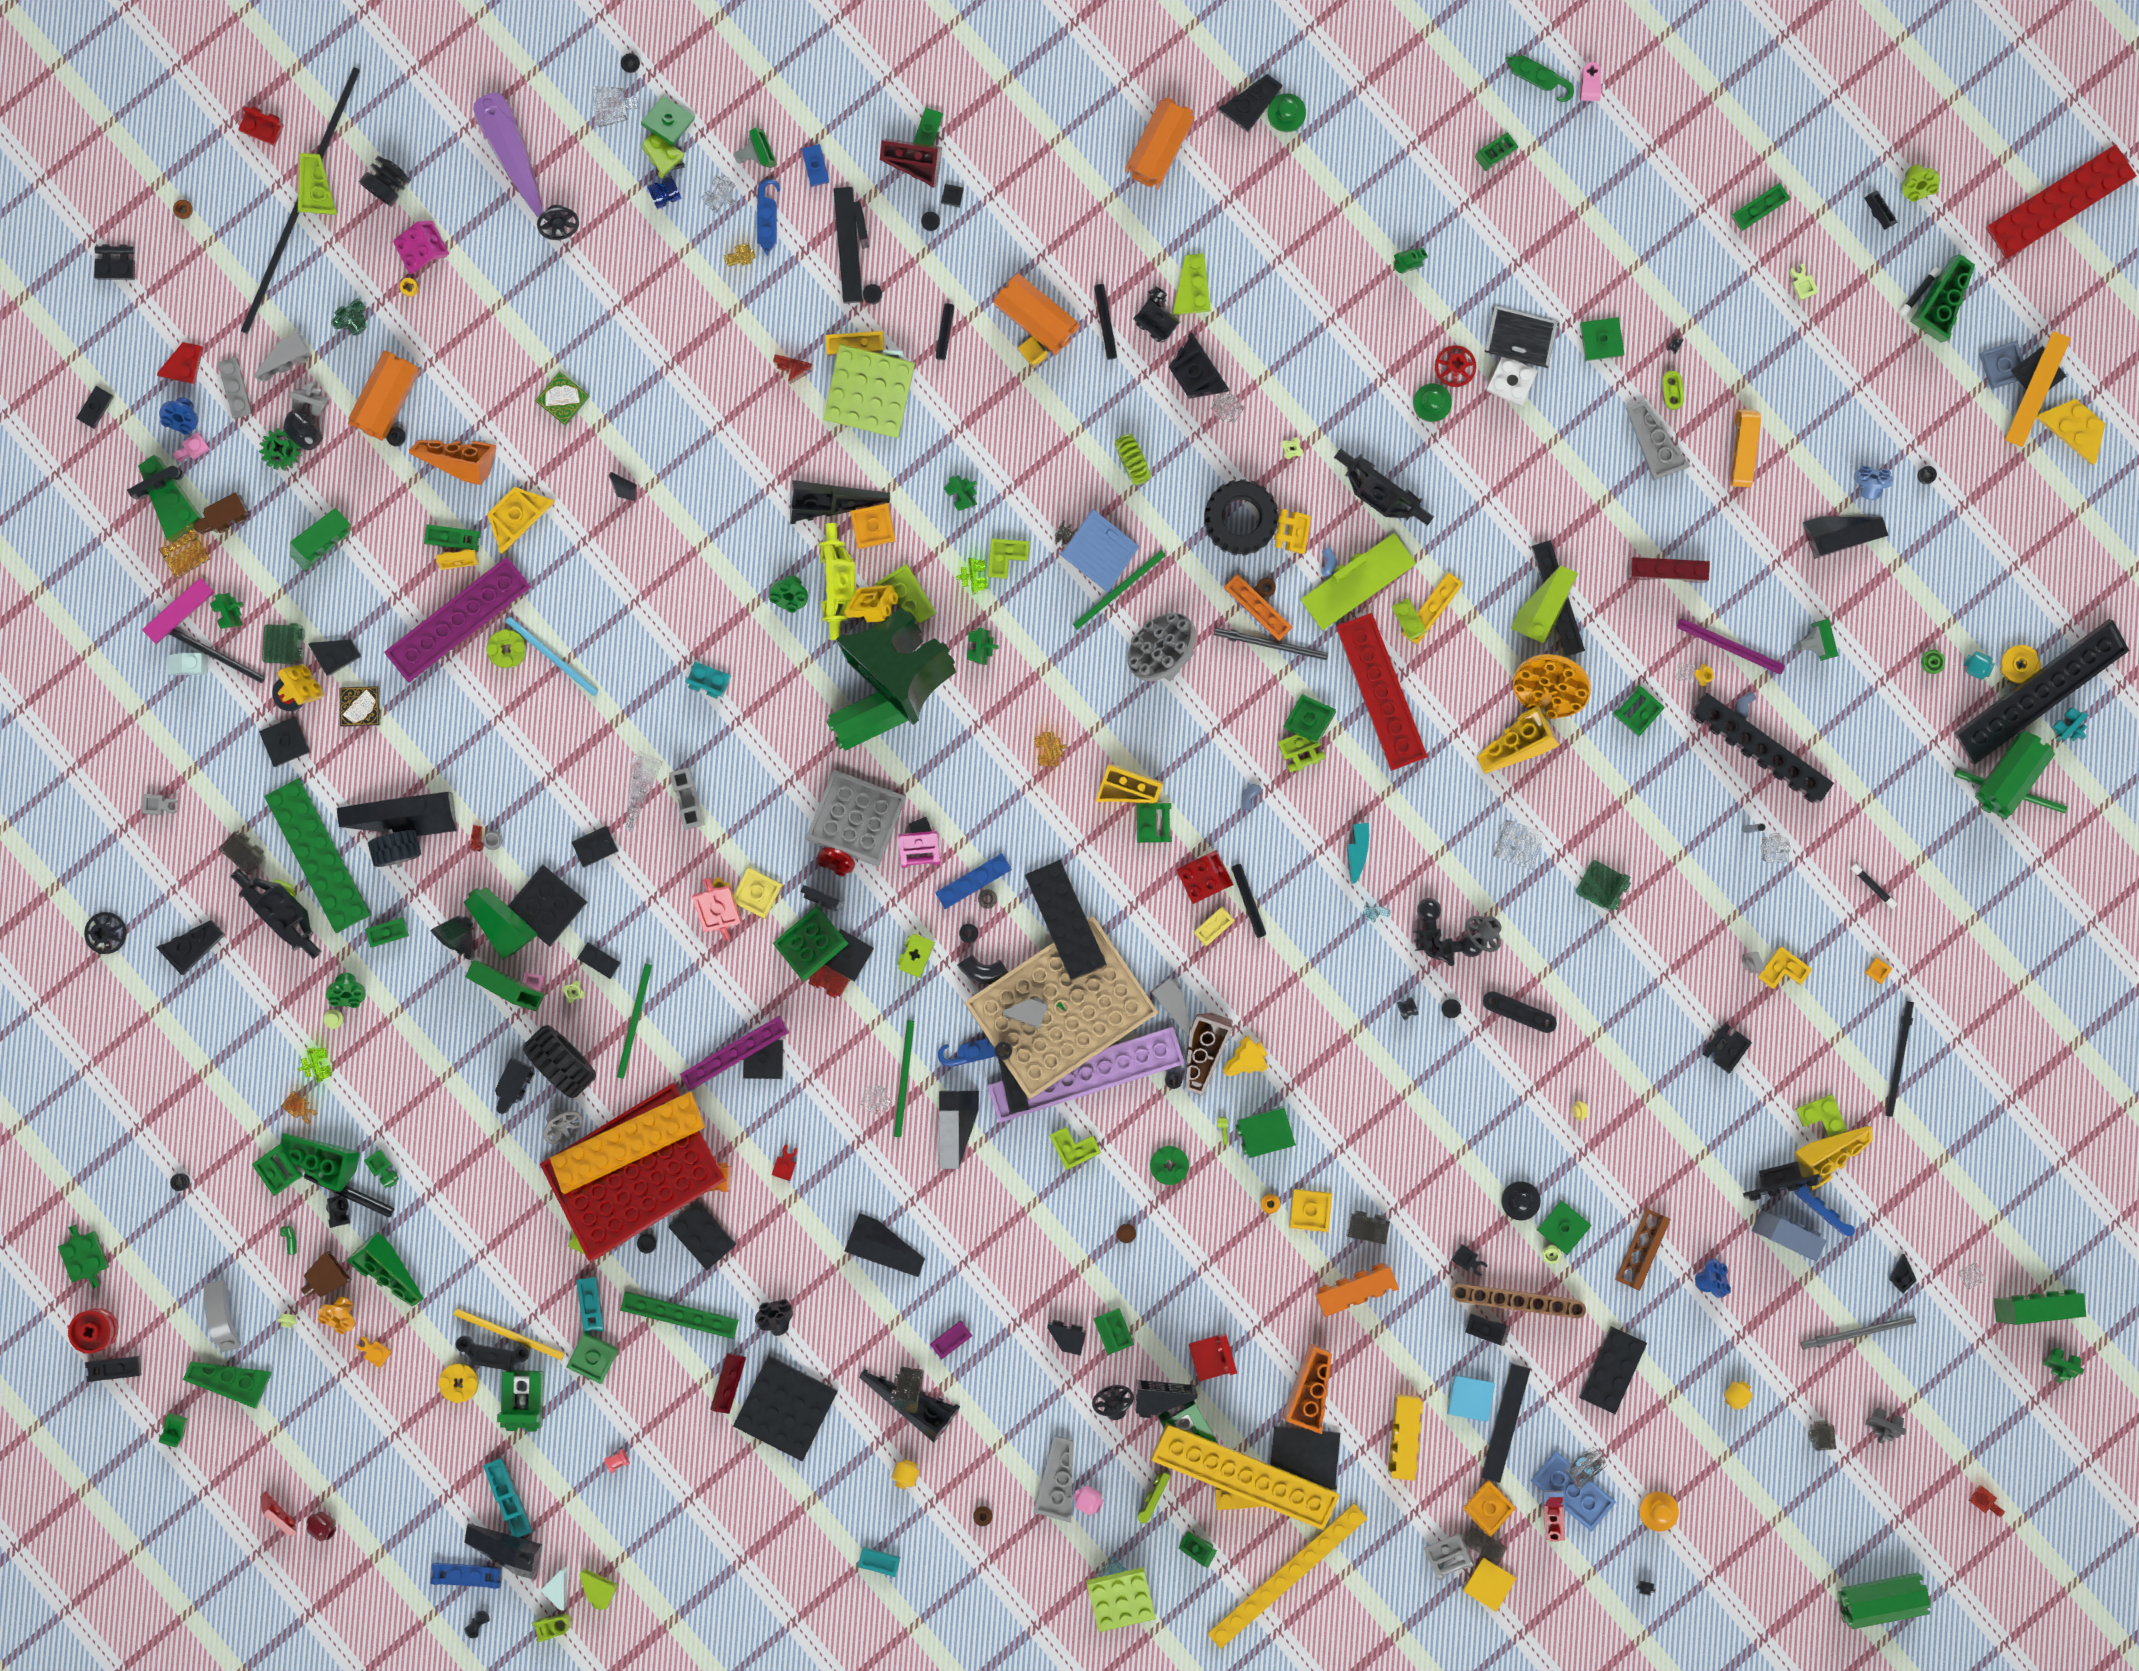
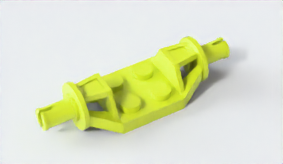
M826 523V541L818 543V546L821 547L820 563L826 564L827 600L821 601L823 612L821 621L829 623V640H836L841 635L840 623L848 620L844 611L856 592L855 562L844 548L845 542L837 540V523ZM834 548L836 549L840 559L837 558ZM838 605H842L839 614L836 615Z

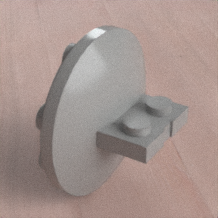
M1175 612L1163 614L1153 620L1146 621L1143 628L1131 639L1128 651V666L1131 672L1144 681H1157L1165 678L1170 682L1195 653L1193 651L1196 642L1194 624L1185 615Z

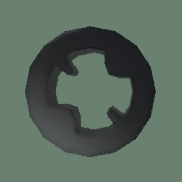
M1674 335L1667 351L1672 350L1673 354H1676L1684 339H1678L1677 335Z
M1931 466L1921 468L1917 474V478L1922 484H1930L1937 477L1936 470ZM1924 470H1927V473H1931L1930 480H1927V477H1923Z
M1007 1042L998 1043L994 1050L996 1057L1000 1060L1008 1059L1012 1054L1011 1045ZM1008 1047L1006 1050H1009V1054L1000 1056L998 1048Z
M1175 1071L1169 1072L1165 1077V1083L1169 1088L1177 1089L1182 1084V1076ZM1171 1075L1179 1077L1177 1080L1178 1084L1173 1086V1083L1171 1085L1168 1083L1170 1080L1169 1076Z
M184 1173L175 1174L170 1180V1186L175 1191L185 1190L190 1184L189 1177ZM178 1177H180V1179H184V1183H182L181 1188L180 1185H176Z

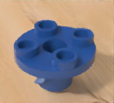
M180 397L176 401L165 402L159 410L160 423L164 427H170L185 435L190 434L196 428L198 416L193 410V403L184 397Z
M1717 1259L1708 1260L1704 1271L1697 1273L1695 1276L1697 1288L1703 1292H1711L1716 1298H1722L1731 1293V1287L1727 1279L1728 1268L1726 1264H1721Z

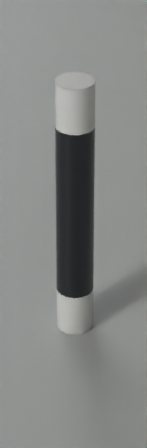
M1933 268L1899 311L1902 316L1905 317L1938 276L1941 272L1939 268Z
M1856 863L1850 867L1891 909L1897 906V903Z

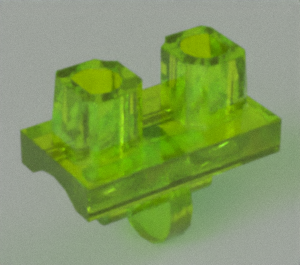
M974 557L968 558L970 574H967L966 567H961V575H957L956 580H962V586L968 587V580L970 579L972 595L978 594V591L988 589L987 578L976 579V572L986 571L985 560H974Z
M308 1048L306 1052L310 1064L308 1065L307 1058L301 1059L302 1067L297 1068L298 1072L304 1071L307 1078L311 1077V1069L315 1084L320 1083L323 1079L332 1075L330 1065L320 1068L318 1060L327 1058L325 1048Z

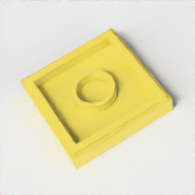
M748 867L733 895L736 905L766 919L783 884Z

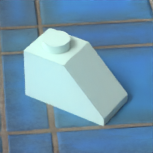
M202 653L168 655V675H207L208 655Z

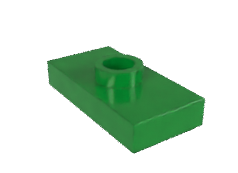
M925 107L913 143L933 146L944 114Z

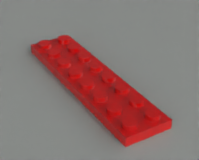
M2115 144L1985 228L2005 259H2008L2134 179L2137 175Z
M1373 613L1336 626L1390 771L1427 758L1428 756Z

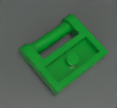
M1637 685L1634 689L1635 692L1619 710L1616 709L1613 712V716L1639 737L1665 707L1644 688ZM1640 697H1643L1645 701L1628 719L1625 716L1626 712Z
M1171 803L1136 804L1137 843L1172 842V836H1170ZM1156 810H1162V836H1157Z
M279 1144L252 1164L273 1196L278 1195L303 1177L302 1173L296 1170L283 1151L284 1147L282 1144ZM275 1155L278 1156L291 1175L290 1178L286 1177L273 1158Z

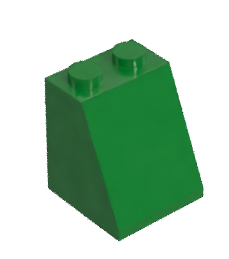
M1283 1106L1238 1119V1124L1235 1125L1238 1136L1242 1135L1244 1143L1241 1144L1244 1155L1248 1154L1249 1158L1296 1146Z

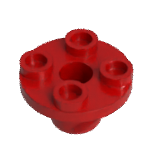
M824 847L818 852L817 864L834 871L838 876L844 877L855 868L853 858L841 850Z

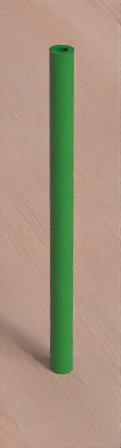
M1162 550L1156 553L1074 622L1073 626L1077 630L1164 558L1166 556Z
M1958 769L1954 773V777L1978 785H1982L1985 780ZM2029 793L2023 798V800L2064 814L2068 808L2065 805Z
M644 964L617 1073L618 1078L624 1079L652 968L650 964Z
M907 1020L894 1137L902 1136L915 1022Z

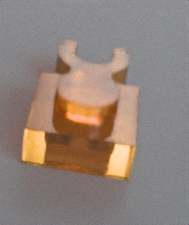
M292 1091L280 1106L295 1118L301 1115L302 1120L307 1124L312 1122L307 1117L309 1113H312L314 1116L318 1115L316 1110L307 1108L310 1102L295 1091Z

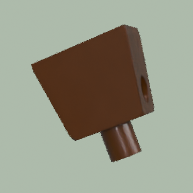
M327 1251L304 1274V1278L308 1283L301 1288V1291L307 1298L315 1292L319 1297H322L347 1284L352 1279L332 1253Z

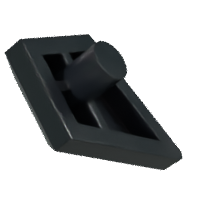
M610 472L609 478L616 497L635 501L637 484Z
M1901 1254L1889 1277L1892 1284L1902 1294L1917 1281L1905 1254Z

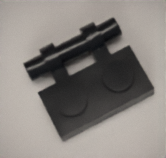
M109 244L95 246V254L103 255L102 259H95L94 278L96 280H135V260L128 259V254H135V247L127 246L126 244H120L119 246H110ZM111 254H120V259H111Z
M1724 1023L1721 1028L1716 1030V1035L1711 1042L1705 1045L1706 1049L1702 1055L1706 1058H1709L1712 1053L1717 1055L1713 1063L1730 1074L1752 1042L1738 1031H1735L1732 1036L1727 1034L1731 1027ZM1724 1039L1727 1043L1720 1050L1717 1046Z

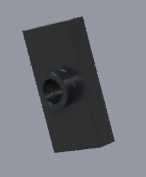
M1874 191L1864 197L1871 208L1872 215L1878 219L1884 230L1898 223L1878 191Z
M95 386L76 419L95 429L114 396Z

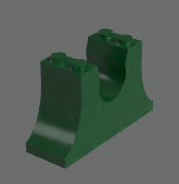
M901 607L878 625L860 633L842 634L836 638V641L847 663L914 725L919 721L920 711L926 699L939 685L954 675L956 669L953 665L955 661L948 654L950 650L944 642L940 643L934 638L917 649L923 642L920 635L922 632L915 624L916 618L910 611L907 613Z

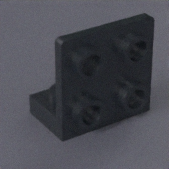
M2043 346L2011 370L2025 390H2027L2045 348ZM2058 367L2049 390L2067 377L2060 367Z

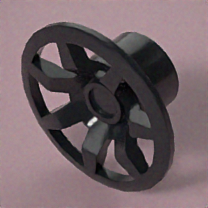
M561 205L548 207L537 220L539 233L550 240L569 238L579 227L577 214ZM573 216L576 222L572 223L568 220ZM543 218L548 221L546 224L541 225ZM567 226L568 228H573V230L567 234L564 227ZM551 227L549 235L543 232V230H547ZM557 229L560 230L563 236H554Z
M101 912L92 916L84 930L87 945L99 954H111L118 951L125 943L127 936L123 920L110 912ZM100 916H108L106 922L103 924L97 918ZM112 917L117 919L120 925L111 927ZM94 921L96 925H94L91 928V931H89V927L91 923ZM121 928L123 930L122 939L114 935V932ZM89 934H90L92 940L95 941L94 944H92V943L90 942ZM110 940L120 942L116 948L111 950ZM100 943H104L107 951L99 950L96 947Z
M1108 1386L1096 1393L1092 1400V1407L1099 1415L1108 1416L1110 1420H1120L1126 1415V1410L1132 1405L1134 1395L1132 1390L1126 1386ZM1115 1389H1123L1119 1392L1118 1396L1116 1395ZM1110 1390L1111 1396L1108 1397L1104 1392ZM1127 1392L1130 1394V1398L1124 1397ZM1098 1397H1100V1398L1103 1399L1105 1402L1100 1401V1402L1096 1403V1400L1098 1399ZM1104 1407V1411H1101L1098 1408Z

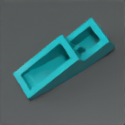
M1369 823L1353 824L1354 844L1346 845L1351 884L1357 883L1366 862L1370 836Z

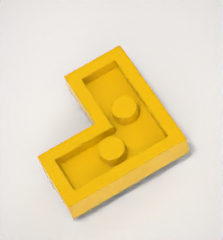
M1779 946L1765 965V970L1761 971L1757 978L1772 989L1777 986L1784 975H1787L1797 984L1802 985L1813 969L1782 946Z

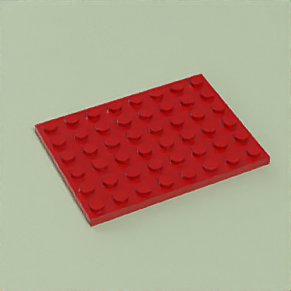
M674 1083L668 1085L555 1155L680 1097L679 1090ZM700 1130L566 1194L561 1191L550 1158L540 1163L589 1262H593L726 1181Z

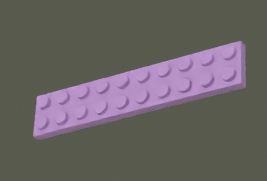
M1170 1027L1106 1048L1029 1100L1027 1098L1029 1107L1027 1111L1009 1114L1002 1081L987 1086L1000 1123L1185 1064L1174 1027Z

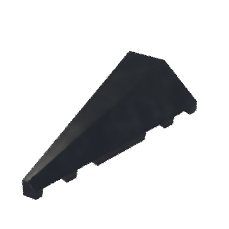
M792 480L790 524H796V521L804 519L811 521L814 520V517L822 515L829 517L856 510L858 507H871L873 504L880 502L890 503V493Z
M866 1369L860 1374L859 1378L933 1443L945 1432L960 1409V1406L957 1404L953 1406L943 1402L944 1399L932 1398L927 1396L926 1392L903 1383L890 1382L882 1375L877 1377L869 1374Z

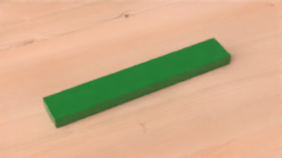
M628 1291L624 1293L620 1311L731 1339L735 1338L739 1319Z

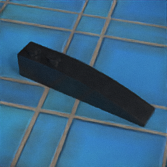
M452 792L410 796L337 808L338 824L341 828L389 833L388 830L392 829V832L413 830L416 831L417 836L457 831Z

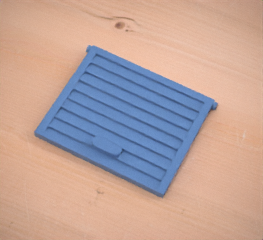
M1092 509L1066 548L1059 554L1102 589L1110 593V589L1140 546Z

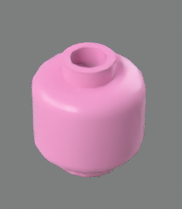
M1084 1486L1081 1490L1077 1489L1073 1497L1075 1507L1088 1515L1098 1513L1104 1502L1102 1494L1089 1486Z

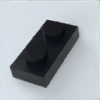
M587 942L577 958L609 979H612L621 962Z

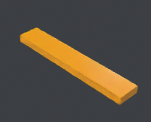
M2052 331L2005 441L2021 447L2024 446L2071 337Z

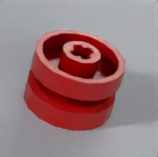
M93 1308L78 1313L68 1326V1338L71 1345L76 1350L87 1354H93L110 1347L118 1336L119 1326L117 1319L110 1311L103 1308Z

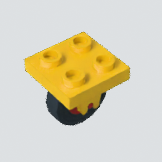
M304 663L283 668L277 672L280 679L274 684L272 695L275 704L280 709L295 711L305 703L320 700L325 696L321 686L315 681Z

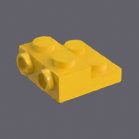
M892 585L858 588L844 612L847 618H860L864 616L866 622L878 623L884 621L886 616L891 615V607L893 604H897L898 596Z

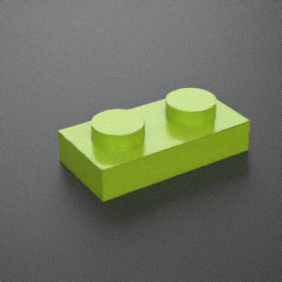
M1409 598L1391 607L1409 641L1427 632Z

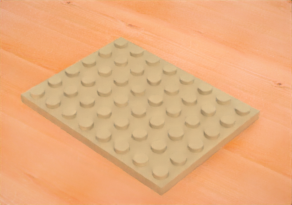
M1094 916L1087 921L1107 966L1071 981L1053 942L964 1002L994 1049L1000 1042H1007L1011 1045L1012 1054L1003 1062L1029 1100L1159 1013ZM1034 997L1044 1000V1004L1048 1005L1039 1029L1002 1016L1004 1010L1025 1000H1033ZM1061 1002L1066 1012L1057 1007V1003ZM1003 1046L1002 1048L999 1047V1048H998V1052L1000 1051L999 1055H1000V1056H1003L1004 1054H1007V1055H1008V1054H1009V1050H1006L1008 1047H1006V1046Z

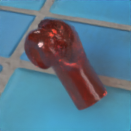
M473 825L470 849L474 852H481L484 848V843L480 842L483 826Z

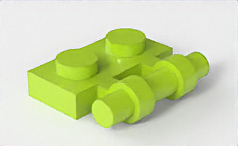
M1297 734L1277 742L1284 760L1293 759L1294 763L1287 766L1290 773L1296 770L1301 771L1303 767L1310 764L1316 765L1320 760L1326 758L1323 751L1316 754L1314 748L1321 746L1320 742L1318 744ZM1308 751L1310 757L1300 760L1298 755Z

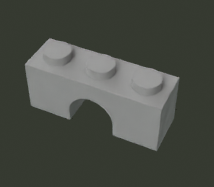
M685 768L669 772L673 790L676 793L680 807L679 813L683 829L689 830L705 826L691 769Z

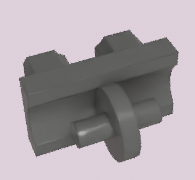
M1877 1408L1872 1416L1866 1420L1865 1425L1874 1428L1873 1434L1878 1436L1879 1443L1883 1444L1886 1439L1893 1441L1894 1437L1899 1438L1901 1434L1905 1435L1906 1429L1903 1428L1904 1418L1894 1415L1891 1417V1421L1888 1422L1885 1420L1887 1412Z

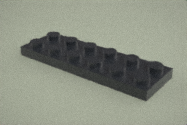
M1061 860L1025 874V878L1070 980L1073 981L1107 966Z

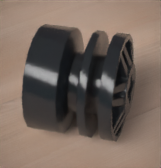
M378 155L375 160L381 167L372 163L370 166L376 172L375 175L365 172L358 182L378 199L392 207L399 198L393 189L396 187L404 191L405 187L399 181L401 180L409 184L411 179L395 163Z

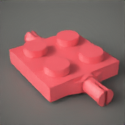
M705 878L702 881L706 890L692 896L703 931H720L723 941L729 940L731 937L728 928L742 921L731 887L729 885L713 888L711 878Z

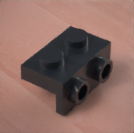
M1151 298L1148 299L1140 312L1133 318L1136 321L1135 324L1140 329H1146L1151 333L1150 336L1155 341H1161L1162 343L1168 340L1180 324L1178 319Z

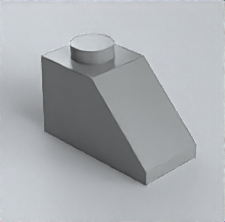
M1034 997L1033 1000H1025L1004 1010L1002 1016L1039 1029L1048 1005L1044 1004V1000Z

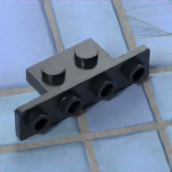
M1796 1161L1760 1170L1759 1174L1763 1188L1745 1192L1743 1197L1750 1201L1761 1199L1762 1195L1775 1196L1779 1195L1782 1190L1788 1189L1790 1192L1800 1189L1799 1186L1807 1184V1187L1818 1185V1181H1822L1823 1178L1820 1174L1802 1178L1799 1164Z

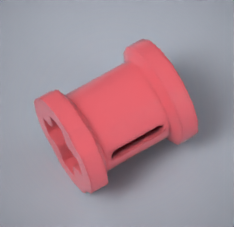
M620 1449L619 1453L611 1457L607 1456L604 1458L605 1464L611 1473H614L616 1469L623 1465H630L629 1458L623 1449Z

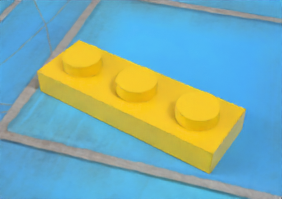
M883 331L825 335L827 355H837L840 344L872 352H883L884 350Z

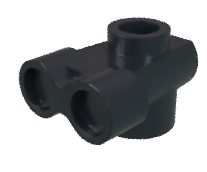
M341 1195L327 1199L326 1210L329 1213L330 1219L328 1223L330 1228L351 1223L349 1214H346L349 1203Z

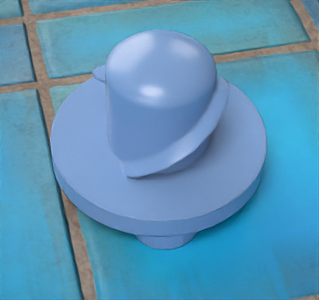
M1860 466V469L1854 473V480L1862 485L1859 487L1861 489V496L1868 500L1878 499L1883 493V488L1891 487L1893 484L1891 471L1887 469L1874 470L1869 466Z

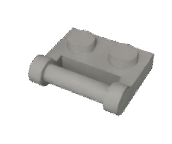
M1460 1533L1424 1547V1551L1438 1580L1467 1566L1469 1568L1475 1566L1474 1560ZM1460 1555L1464 1558L1444 1568L1439 1566L1440 1563Z

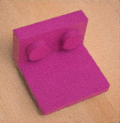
M417 221L393 240L409 274H414L432 259L446 258L449 255L433 221Z

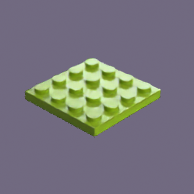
M840 344L823 420L899 438L916 362Z

